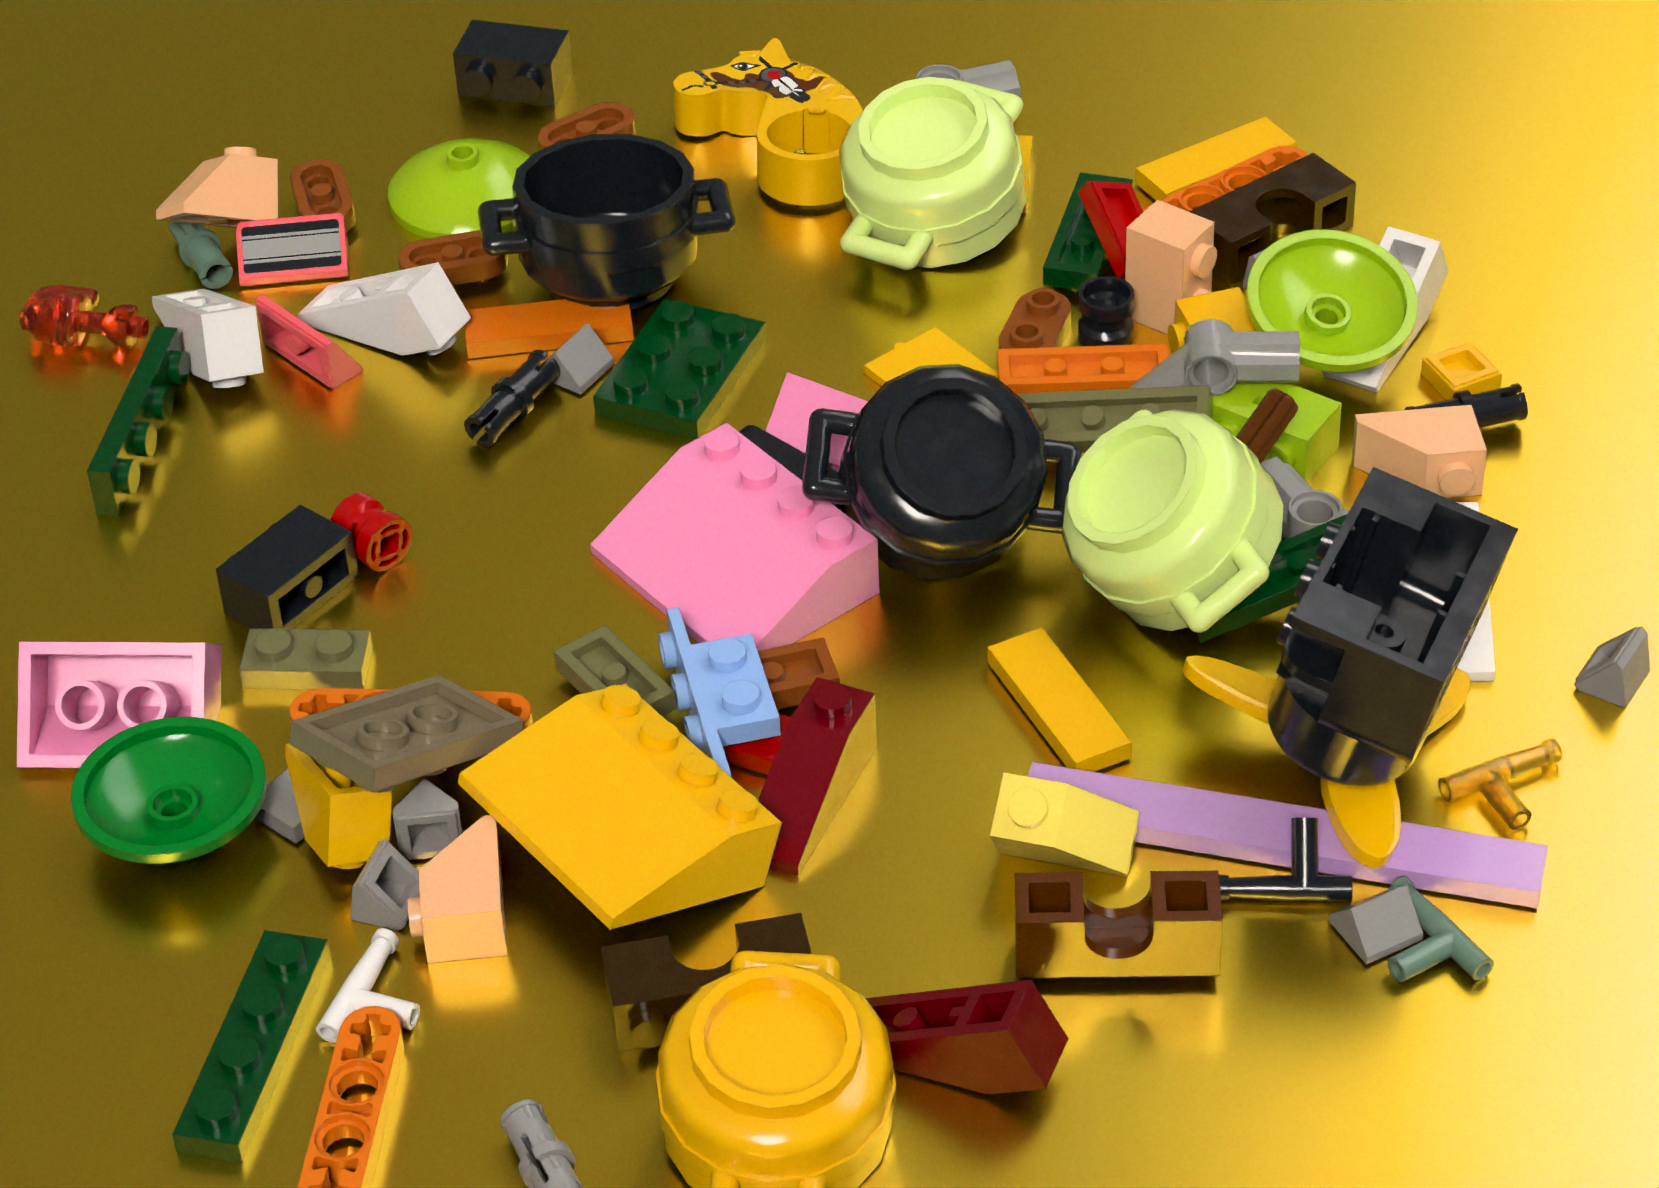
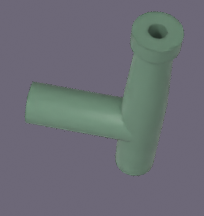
M1400 877L1395 880L1389 889L1408 885L1421 928L1430 937L1389 958L1388 967L1392 976L1402 983L1451 957L1474 980L1478 981L1486 977L1491 972L1494 961L1447 915L1415 890L1414 883L1407 877Z

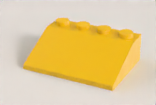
M627 684L611 685L605 689L575 695L461 771L458 778V784L610 930L764 887L782 824L779 819L758 802L754 795L741 787L713 759L705 755L679 732L675 725L668 722L643 700L638 692Z

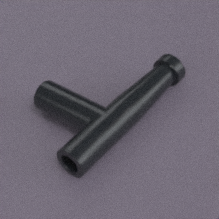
M1291 818V875L1229 878L1228 875L1219 874L1221 901H1228L1229 898L1279 902H1352V876L1318 875V818Z

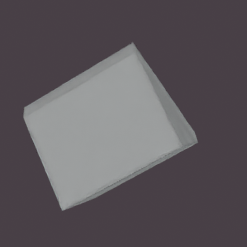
M587 323L539 367L541 370L553 357L559 365L560 376L551 383L582 394L614 365V359L593 328Z
M1642 626L1639 628L1634 627L1598 645L1575 679L1574 685L1583 693L1626 708L1650 672L1648 632Z
M425 778L393 808L398 849L407 860L433 858L463 833L458 802Z
M386 839L378 842L352 887L350 920L400 930L404 928L409 919L408 898L420 897L419 871Z
M1407 884L1385 890L1329 914V922L1366 965L1423 940V931Z

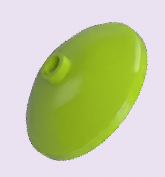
M483 138L450 140L430 146L408 159L391 178L387 193L390 212L396 222L404 229L425 239L480 230L478 219L479 206L485 201L513 198L512 186L516 169L530 155L505 142ZM513 220L501 221L503 233L513 231Z
M1308 230L1277 240L1267 247L1256 259L1251 268L1246 286L1247 311L1257 331H1299L1300 364L1322 371H1360L1389 360L1406 344L1417 319L1418 298L1416 289L1403 265L1378 244L1361 236L1338 230Z

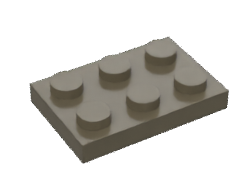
M438 675L292 720L290 726V745L316 759L318 764L332 768L356 782L363 790L387 792L393 790L397 784L424 775H438L443 773L448 767L472 759H481L523 731V719Z

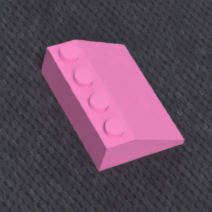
M728 423L681 447L590 544L591 553L666 616V609L679 607L687 634L698 643L752 633L757 651L793 644L879 594L878 539L865 531L858 523L832 503L813 501L806 498L802 492L801 479Z

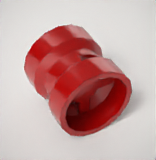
M359 492L348 496L336 507L330 520L352 532L356 556L372 570L381 572L391 569L404 558L411 546L413 534L410 524L398 514L386 511L382 503L370 494Z

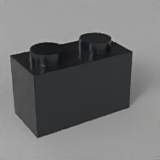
M472 20L453 52L458 96L555 107L573 74L569 30Z
M302 505L297 506L278 522L271 525L265 532L216 568L224 614L251 629H294L359 577L352 532Z

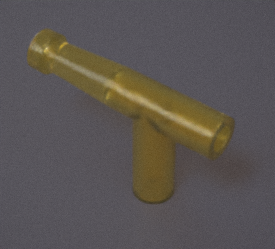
M1554 738L1542 741L1539 746L1503 755L1441 777L1438 780V788L1446 802H1451L1480 791L1509 828L1518 830L1528 824L1532 814L1506 781L1545 764L1554 765L1561 762L1563 758L1562 750L1559 743Z

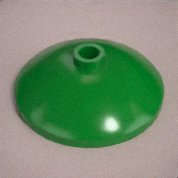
M170 717L148 721L130 727L109 738L98 746L82 763L76 773L71 789L73 815L80 832L87 841L110 856L143 864H171L188 861L222 847L239 835L253 821L262 807L267 790L264 761L256 745L242 732L227 724L199 717Z

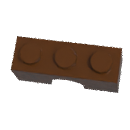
M1218 870L1150 871V888L1147 895L1140 902L1132 906L1116 909L1098 906L1085 896L1083 892V872L1015 873L1016 978L1220 976L1223 918Z

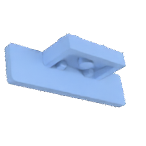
M679 607L666 609L668 632L658 633L659 649L664 669L675 668L676 674H671V687L675 691L677 711L688 710L689 716L683 717L685 736L731 777L723 746L781 735L780 717L752 633L691 645Z

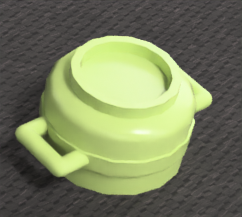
M924 77L903 81L882 91L849 125L839 149L843 192L847 210L850 212L853 220L841 237L840 247L842 250L851 255L900 269L911 270L914 267L934 268L966 262L996 247L1017 226L1026 203L1025 174L1020 144L1013 123L1023 109L1022 99L1015 94L961 80Z
M1144 409L1137 411L1129 419L1101 435L1080 458L1069 482V491L1065 499L1062 537L1072 564L1082 572L1084 579L1098 593L1120 611L1125 612L1139 625L1167 631L1189 628L1195 633H1202L1211 628L1268 579L1270 573L1269 565L1282 538L1283 503L1272 477L1260 465L1256 455L1243 442L1209 416L1203 413L1175 409L1153 414L1151 411Z

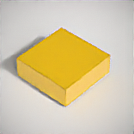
M1471 342L1422 359L1421 375L1446 400L1453 399L1454 393L1458 391L1469 390L1471 394L1501 388L1502 373Z

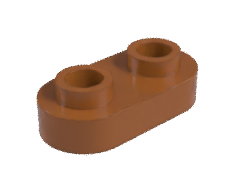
M605 102L596 104L543 127L538 133L539 150L562 140L593 134L635 135L634 113L631 108L621 103Z
M314 159L298 165L292 171L290 180L300 216L341 213L344 216L346 232L354 226L356 216L352 196L343 169L337 162L328 159Z
M480 230L411 242L399 252L398 262L400 270L439 262L450 283L457 285L469 282H487L494 279L507 268L508 256H491L487 254L482 246Z
M1049 288L1034 289L1021 296L999 336V349L1062 347L1071 328L1070 301L1064 295Z

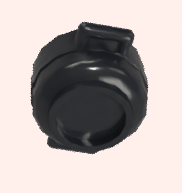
M593 134L562 140L533 153L516 169L512 186L513 198L485 201L478 208L482 246L487 254L491 256L518 254L519 260L528 276L539 285L548 289L557 300L567 299L568 301L591 307H618L629 304L630 309L661 298L696 259L698 235L729 232L736 224L733 206L725 181L720 178L695 180L694 168L683 152L660 140L632 134ZM699 201H709L711 212L700 213ZM513 220L514 232L503 233L501 221Z
M960 364L919 366L886 381L859 413L825 408L816 409L811 413L808 425L802 492L806 498L813 501L841 504L843 513L878 539V558L888 567L926 580L962 578L997 562L1026 529L1062 534L1066 495L1069 491V482L1082 454L1078 445L1072 442L1044 439V434L1025 400L997 377ZM832 434L848 436L840 459L839 479L827 478ZM1047 463L1057 465L1053 509L1038 507L1048 474Z

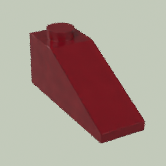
M816 677L792 714L758 799L759 803L782 822L770 867L799 876L877 749L875 693Z
M1032 980L866 998L887 1027L894 1070L984 1094L1046 1089L1069 1039Z

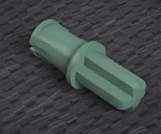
M172 222L169 225V230L179 245L180 258L185 265L194 268L205 287L218 289L225 286L231 280L233 268L229 266L231 265L230 262L222 254L221 242L215 232L206 229L204 225Z

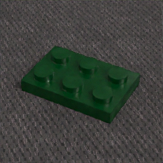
M664 298L593 396L595 415L698 439L767 340L766 322Z

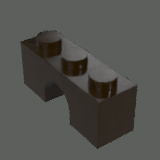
M1311 153L1189 211L1215 222L1214 247L1217 249V259L1212 269V276L1227 287L1244 280L1249 256L1269 247L1272 244V233L1294 234L1302 231L1324 229L1345 231L1353 227L1356 182L1315 153Z
M801 913L735 924L736 954L740 951L812 954ZM668 935L601 946L606 994L618 1052L660 1046L671 1016L700 986L730 973L732 959L720 967L708 970L686 967L673 956Z

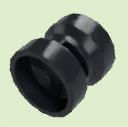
M1099 276L1091 278L1081 285L1079 289V311L1082 316L1078 321V341L1082 346L1131 345L1134 326L1130 315L1134 310V288L1129 282L1114 276Z

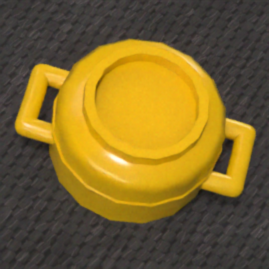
M740 951L734 955L731 961L730 973L700 986L671 1016L658 1052L659 1065L656 1070V1090L666 1151L687 1184L691 1187L858 1188L881 1162L892 1126V1114L896 1103V1080L887 1027L861 993L840 981L841 967L839 961L834 956Z

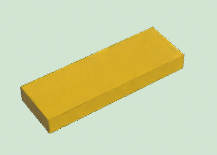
M1265 116L1136 167L1135 183L1154 200H1161L1270 148L1277 146L1297 147V141Z
M1042 627L987 647L988 664L1067 768L1096 772L1132 758L1131 740Z

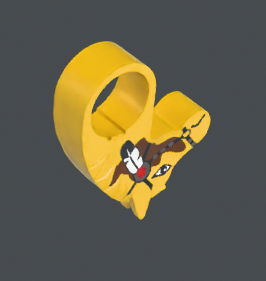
M772 38L761 51H739V56L735 57L727 65L686 72L679 75L673 81L674 124L680 133L688 136L703 137L726 131L735 135L756 136L757 181L760 188L767 195L784 203L801 206L826 205L845 199L839 149L849 125L863 112V109L856 97L843 84L813 66L790 60L779 39Z

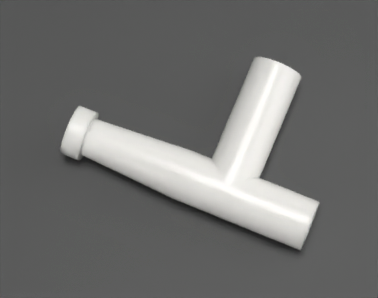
M385 928L376 930L371 938L372 944L350 972L318 1023L316 1031L325 1041L336 1043L339 1029L344 1019L353 1011L369 1006L384 1007L394 1012L401 1022V1028L413 1030L420 1015L419 1004L371 991L389 954L394 953L399 945V938L392 931Z

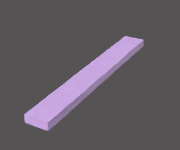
M1035 762L1031 763L1027 776L1070 784L1138 810L1140 812V819L1135 842L1291 868V818H1318V872L1352 876V878L1392 884L1400 877H1407L1414 883L1417 889L1538 908L1548 845L1401 822L1399 842L1390 860L1381 868L1373 869L1362 865L1349 855L1340 842L1326 809Z

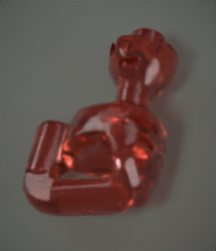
M51 285L38 289L23 306L19 316L20 327L23 330H28L37 341L44 344L77 347L81 345L86 333L102 334L114 345L125 349H132L137 339H146L149 330V320L147 317H139L138 308L133 304L118 305L106 313L94 312L92 310L97 307L99 302L98 291L93 288L67 285Z

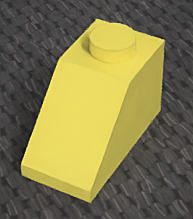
M1004 772L990 837L1000 854L1128 877L1140 812L1070 784Z

